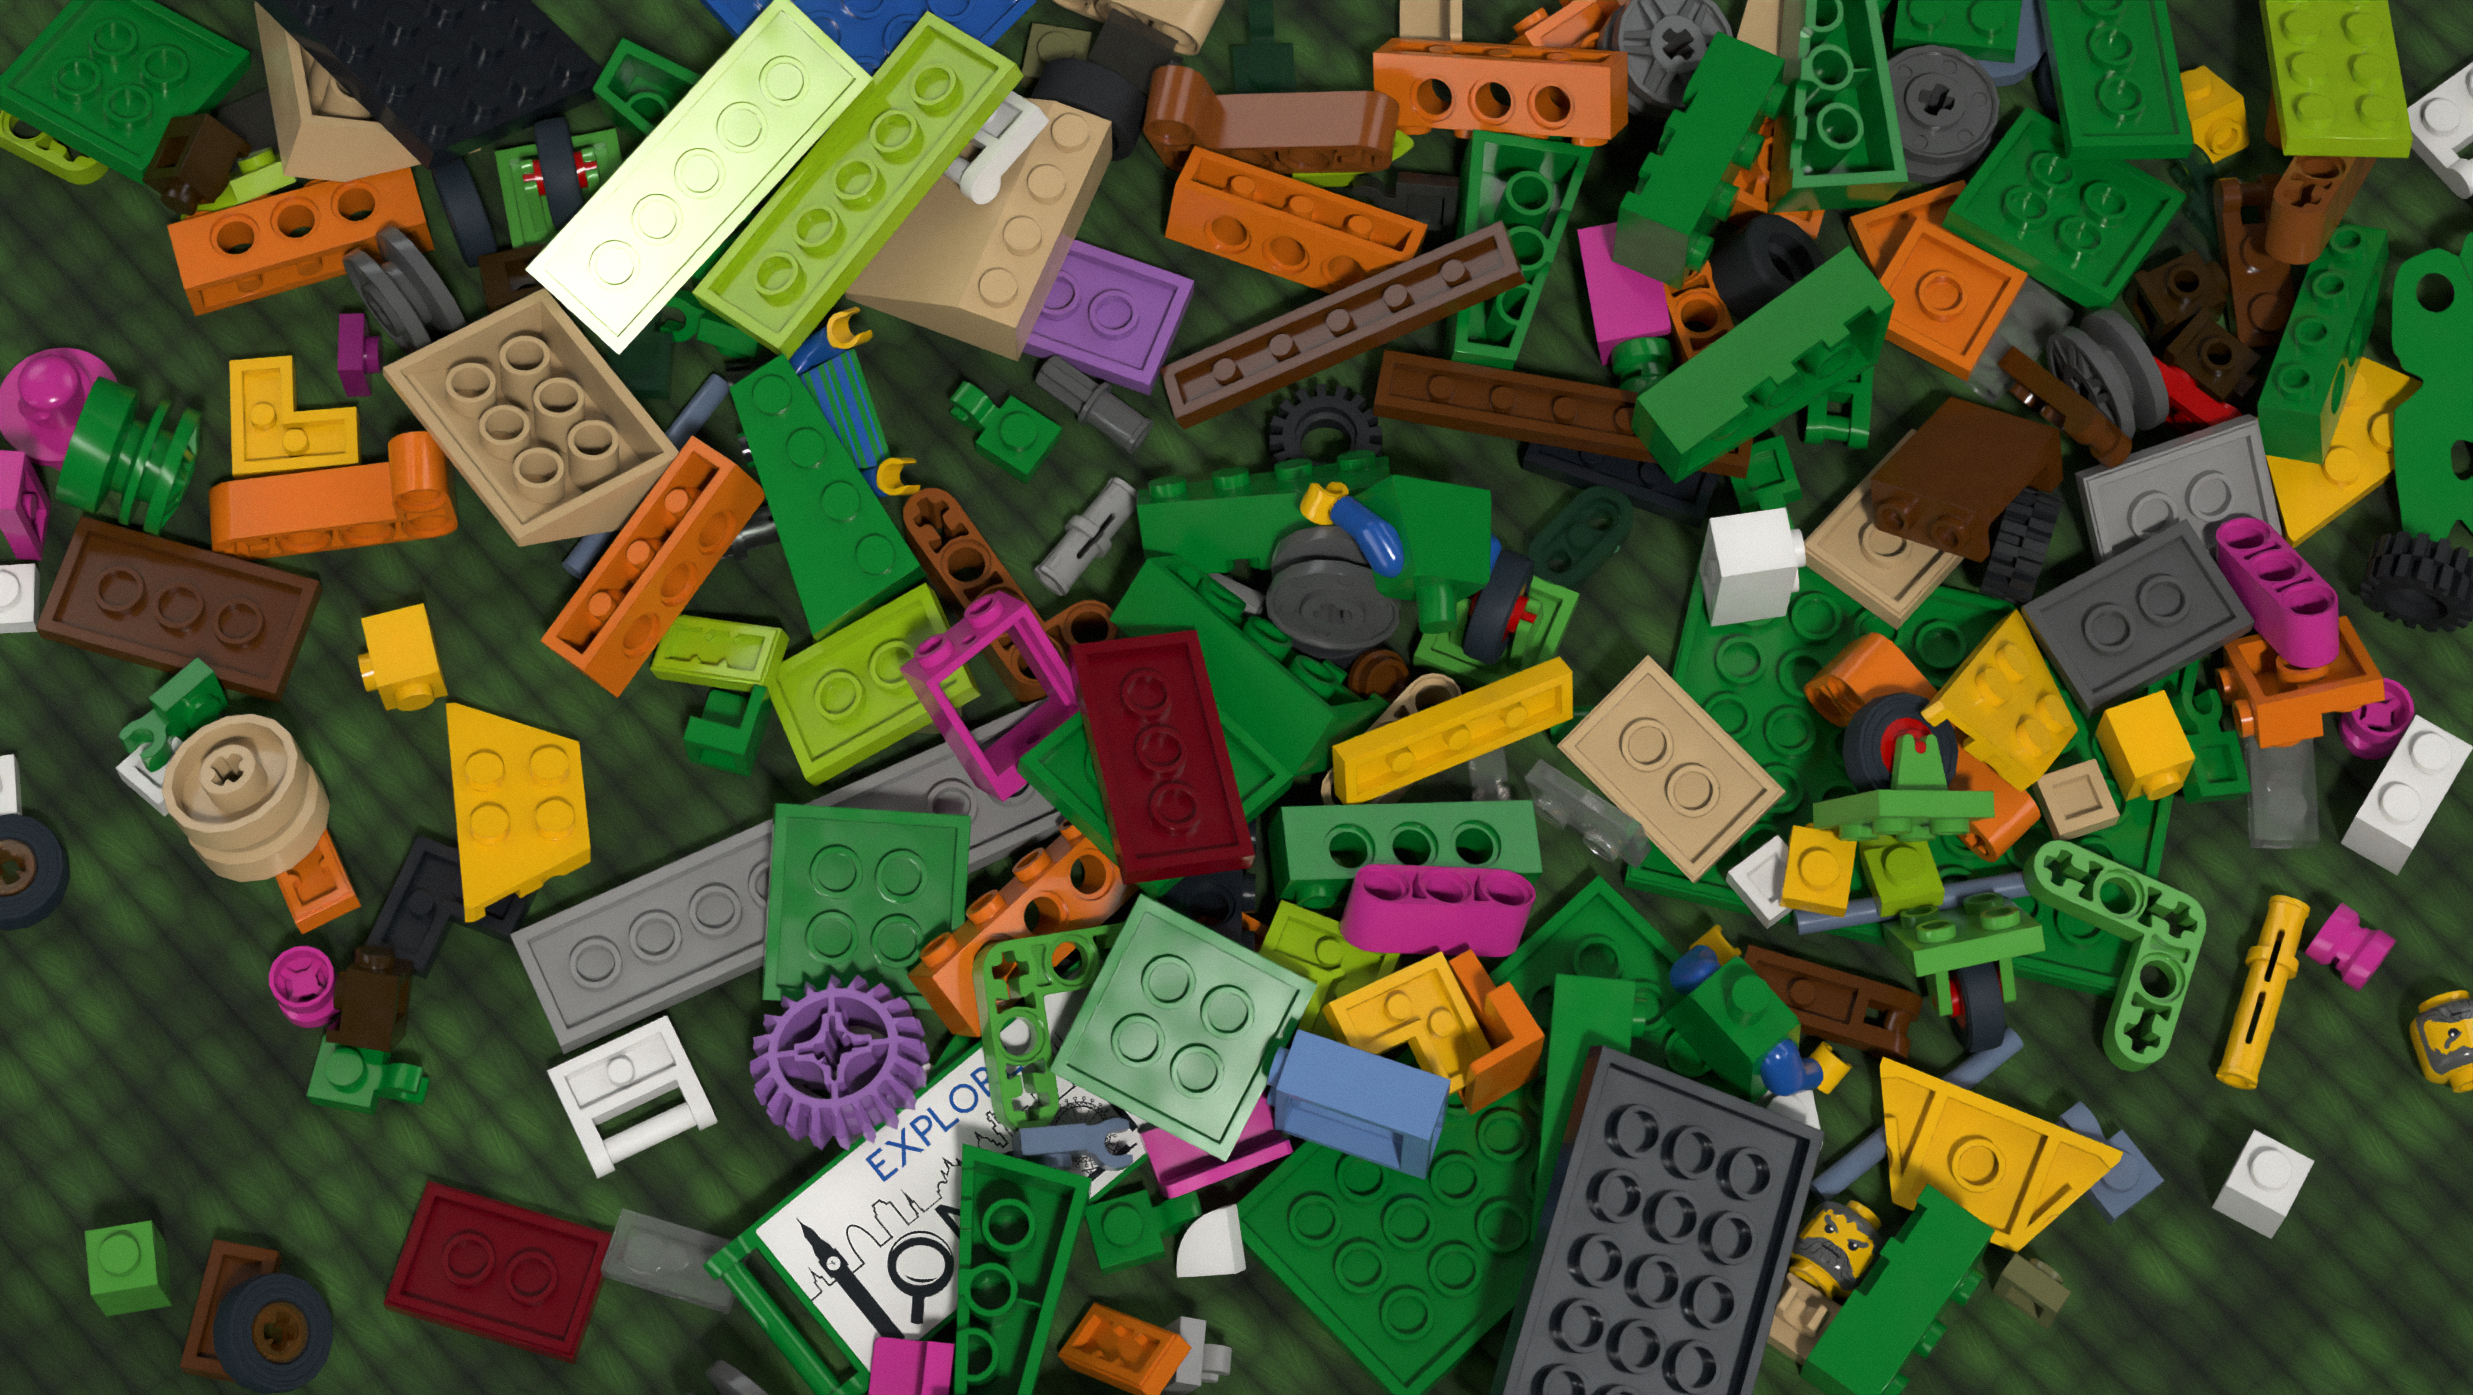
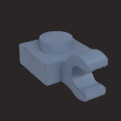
M2081 1101L2059 1117L2060 1121L2055 1124L2123 1151L2120 1162L2084 1193L2109 1225L2158 1189L2165 1181L2123 1129L2106 1140L2096 1118Z
M1110 1118L1095 1125L1080 1123L1019 1129L1012 1137L1013 1156L1063 1171L1072 1169V1159L1088 1156L1104 1170H1123L1133 1163V1155H1112L1105 1147V1138L1110 1133L1126 1132L1130 1128L1129 1120Z

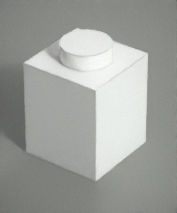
M2254 1129L2240 1152L2212 1208L2272 1239L2287 1216L2314 1160Z

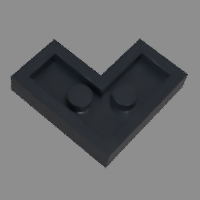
M418 835L365 945L382 946L396 952L395 958L414 961L413 975L427 979L453 923L513 945L510 934L520 930L538 890L522 898H519L514 892L485 907V917L476 922L465 923L459 850Z

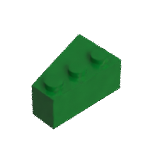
M1927 1184L1916 1200L1917 1204L1913 1213L1897 1235L1889 1238L1879 1253L1881 1257L1860 1286L1853 1290L1806 1358L1799 1376L1826 1395H1902L1911 1380L1902 1374L1904 1368L1915 1353L1925 1360L1930 1356L1948 1329L1945 1324L1939 1321L1953 1301L1964 1308L1984 1280L1986 1275L1980 1272L1977 1267L1995 1230Z

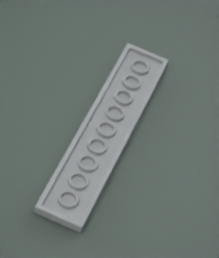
M1049 697L969 732L982 752H984L1047 702ZM947 742L804 804L971 816L968 874L1059 834L1058 828L1066 819L1029 783L1025 784L1004 802L978 789ZM773 818L510 934L563 1054L763 966Z

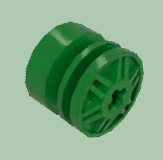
M98 376L86 399L69 443L54 499L57 502L96 515L106 501L110 491L120 493L122 497L119 507V523L126 526L131 524L141 501L149 503L143 531L160 537L169 518L178 507L180 508L193 477L201 450L200 427L203 412L187 407L176 431H169L167 426L173 407L172 401L162 399L153 411L147 423L136 419L140 398L139 390Z

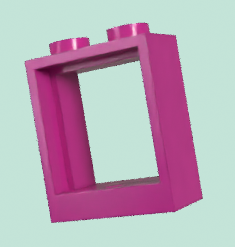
M1000 590L995 594H988L975 600L965 610L962 620L945 633L936 634L923 641L914 651V657L899 668L974 785L1002 802L1028 783L1017 773L1019 759L1080 710L1072 675L1028 605ZM1007 631L1048 695L1049 700L982 752L939 683Z

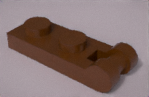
M2279 173L2258 175L2255 182L2239 183L2237 177L2216 179L2213 186L2222 270L2229 284V292L2226 294L2230 332L2252 350L2279 348L2295 305L2290 264L2274 259L2265 249L2274 189L2281 179ZM2257 206L2259 223L2242 224L2241 207Z
M2012 346L1997 363L2015 381L2008 389L2014 397L2035 414L2045 406L2039 414L2053 427L2060 429V432L2067 438L2071 436L2079 444H2089L2090 453L2103 466L2107 468L2116 467L2127 459L2131 453L2132 440L2119 427L2106 419L2105 415L2087 399L2015 346Z
M1748 945L1744 961L1797 1016L1801 1023L1800 1033L1869 1052L1879 1060L1886 1057L1901 1064L1907 1062L1912 1044L1907 1034L1910 1023L1916 1022L1919 1019L1923 999L1920 996L1901 988ZM1867 1007L1879 1010L1885 1015L1882 1028L1863 1023Z

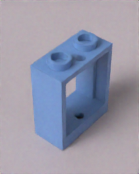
M1297 1029L1291 1048L1287 1049L1279 1046L1267 1080V1084L1271 1085L1267 1105L1275 1107V1130L1425 1180L1446 1121L1451 1080Z

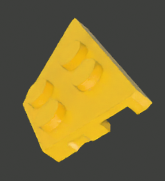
M2362 356L2323 465L2265 455L2274 498L2283 526L2281 537L2293 549L2395 475L2394 410L2408 400L2421 387L2423 382Z
M2017 609L2003 617L1993 626L1920 713L1934 727L1948 719L1969 735V737L1963 740V749L1980 762L1989 764L2001 778L2020 792L2041 779L2078 731L2022 615Z
M446 703L465 923L476 922L485 917V907L514 892L519 898H522L543 887L548 879L559 875L565 876L591 862L580 745L578 741L458 703Z
M1883 1057L1880 1063L1892 1203L1914 1211L1917 1198L1926 1185L1929 1184L1993 1228L1995 1232L1990 1243L2012 1252H2019L2116 1166L2123 1155V1151L1886 1057Z

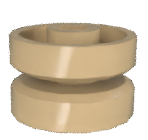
M256 714L226 716L205 725L178 747L165 769L162 794L167 811L179 829L188 836L191 846L200 859L217 876L238 882L267 880L292 869L313 851L327 827L330 803L324 785L312 766L305 761L303 752L292 735L274 719Z

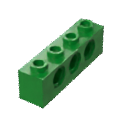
M2340 222L2322 254L2315 261L2310 262L2257 404L2258 422L2265 455L2323 465L2390 280L2388 230Z
M1533 800L1286 806L1280 808L1267 830L1276 903L1284 900L1289 903H1296L1297 906L1307 910L1323 909L1333 905L1336 901H1347L1357 872L1366 865H1405L1396 858L1393 849H1404L1410 852L1415 857L1418 866L1508 870L1523 876L1532 886L1543 873ZM1456 847H1465L1472 850L1479 858L1480 864L1475 865L1464 861L1458 855ZM1337 850L1346 853L1352 858L1356 868H1344L1338 865L1332 859L1330 851Z

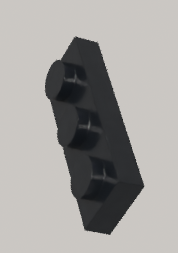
M1531 442L1525 454L1522 468L1523 470L1701 529L1720 478L1719 474L1696 471L1674 484L1659 464Z

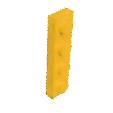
M1558 656L1332 746L1336 796L1343 805H1358L1573 719L1572 670Z

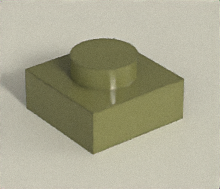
M1032 23L1022 68V74L1024 75L1021 79L1022 87L1035 89L1046 63L1054 59L1078 58L1089 61L1093 45L1092 32Z
M2017 1253L2001 1273L1992 1291L2046 1330L2049 1329L2062 1311L2072 1293L2062 1286V1277L2048 1264L2031 1258L2028 1262Z

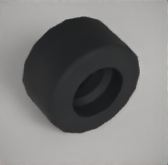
M1761 214L1746 223L1716 249L1711 261L1712 280L1721 300L1726 304L1731 314L1742 323L1824 264L1826 259L1811 236L1796 223L1780 215Z

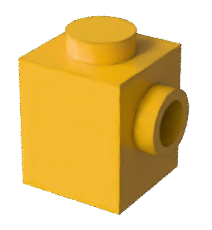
M424 603L361 618L369 651L368 653L357 655L361 675L367 692L378 690L386 711L396 708L401 711H415L429 706L436 698L448 696L433 628Z
M2165 690L2106 709L2095 733L2125 801L2146 795L2148 800H2158L2175 793L2184 785L2183 782L2186 780L2195 760L2193 751Z

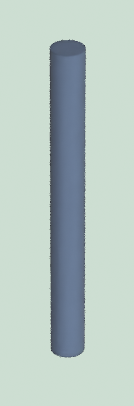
M716 374L710 375L665 432V435L679 452L690 437L696 435L730 392L728 383ZM620 530L583 536L563 561L562 566L572 576L582 579Z
M2023 871L1943 884L1945 890L1943 905L1937 907L1939 911L1963 907V900L1965 898L1980 893H2000L2002 898L2009 899L2031 896V894L2025 887ZM1873 896L1848 900L1844 918L1797 909L1793 910V923L1797 935L1900 918V914L1880 918Z
M2006 1027L2002 1046L1991 1050L1974 1052L1941 1080L1970 1090L2024 1047L2023 1042L2013 1029ZM1885 1124L1811 1181L1809 1189L1819 1202L1822 1203L1833 1199L1888 1155Z

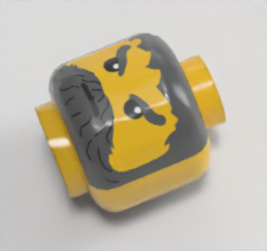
M2465 990L2447 992L2432 997L2418 1006L2420 1014L2411 1022L2409 1028L2410 1038L2425 1079L2432 1083L2451 1084L2452 1090L2455 1093L2473 1090V998H2470L2469 992Z
M1850 1200L1846 1206L1836 1202H1822L1813 1209L1798 1228L1790 1257L1792 1265L1789 1267L1790 1273L1824 1294L1830 1300L1835 1296L1847 1299L1853 1290L1860 1286L1881 1257L1879 1253L1885 1246V1242L1878 1232L1882 1225L1881 1221L1870 1209L1857 1201Z

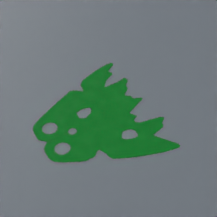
M2473 232L2466 236L2459 256L2441 248H2435L2403 262L2397 270L2393 287L2392 348L2394 354L2399 358L2401 367L2405 371L2420 377L2423 381L2421 387L2394 410V463L2403 532H2408L2412 538H2417L2418 532L2430 534L2429 540L2439 542L2440 538L2446 539L2456 520H2462L2473 534V477L2467 480L2457 478L2452 469L2451 448L2457 440L2473 443ZM2426 274H2441L2453 286V302L2449 308L2442 312L2428 311L2417 300V284Z

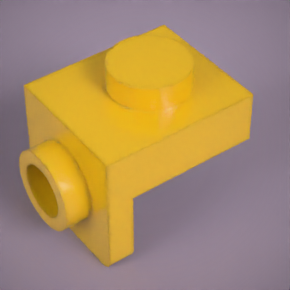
M2204 65L2181 73V82L2194 143L2190 152L2191 162L2199 169H2203L2246 148L2250 143L2243 96Z
M1813 823L1806 824L1804 827L1793 825L1787 843L1788 852L1779 906L1844 918L1848 905L1857 841H1840L1839 830L1814 829Z

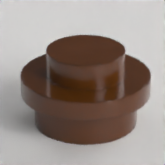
M1372 648L1362 653L1353 663L1348 676V689L1365 701L1375 692L1392 704L1410 685V674L1402 658L1397 653L1385 648Z

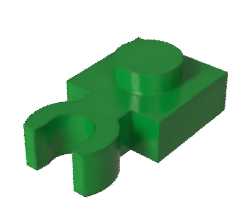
M2209 689L2195 696L2194 702L2197 711L2192 704L2189 691L2170 698L2169 701L2195 756L2192 767L2182 786L2186 804L2232 800L2252 792L2236 731L2221 732L2218 721L2222 715V702L2217 691Z

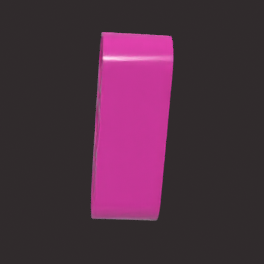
M2240 517L2223 523L2216 532L2217 566L2254 620L2253 628L2291 665L2301 668H2316L2334 661L2339 655L2338 595L2335 590L2265 521L2251 517Z
M1370 864L1360 868L1355 876L1340 921V932L1351 945L1369 952L1434 955L1442 951L1443 955L1458 956L1472 949L1476 956H1508L1516 951L1536 898L1535 889L1523 876L1502 869Z

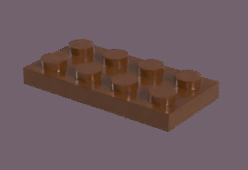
M81 516L37 623L36 630L40 637L175 675L198 657L214 671L222 688L280 703L323 590L318 580Z

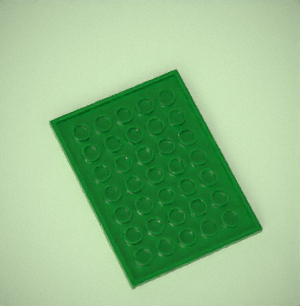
M1705 534L1672 679L1786 791V794L1696 884L1637 827L1624 887L1756 917L1725 881L1728 871L1777 835L1787 845L1793 825L1804 827L1806 824L1813 823V803L1858 793L1847 776L1842 755L1844 734L1847 726L1837 727L1824 719L1808 701L1804 692V686L1850 642L1871 632H1877L1892 641L1938 692L1993 626L2015 609L2021 613L2022 606L2001 599L1938 586L1901 627L1896 630L1805 565V567L1798 568L1799 591L1791 593L1786 616L1711 627L1699 572L1706 538ZM2031 633L2078 728V731L2044 775L2096 759L2120 814L2116 825L2067 840V842H2071L2157 880L2174 793L2158 800H2148L2146 795L2125 801L2095 735L2105 710L2088 719L2085 717ZM2200 659L2109 708L2165 690L2168 699L2185 691H2189L2191 698H2193ZM2032 785L2025 790L2037 804L2041 817L1995 863L1987 862L1974 854L1957 835L1936 836V840L1927 841L1942 884L2023 871L2024 864L2030 855L2049 841H2055L2032 789ZM1857 841L1848 900L1872 897L1861 865L1859 841ZM2053 860L2046 867L2052 871V883L2059 885L2066 877L2060 874L2061 863ZM2086 875L2079 882L2086 886L2092 875ZM2103 883L2100 888V898L2105 908L2115 914H2126L2129 909L2127 893L2117 884ZM2083 889L2079 892L2080 897H2082ZM2032 895L2010 899L2042 925L2046 950L2012 957L2015 977L2106 998H2115L2132 942L2043 904L2032 897ZM1793 910L1777 922L1794 926ZM2143 912L2138 918V922H2143L2151 915ZM1900 918L1821 932L1886 947L1882 923L1900 920Z

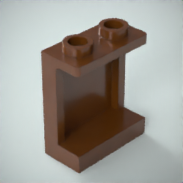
M1950 397L1870 478L1875 527L1885 533L1976 562H1983L1990 554L1989 526L2026 486L2051 493L2063 480L2060 429Z

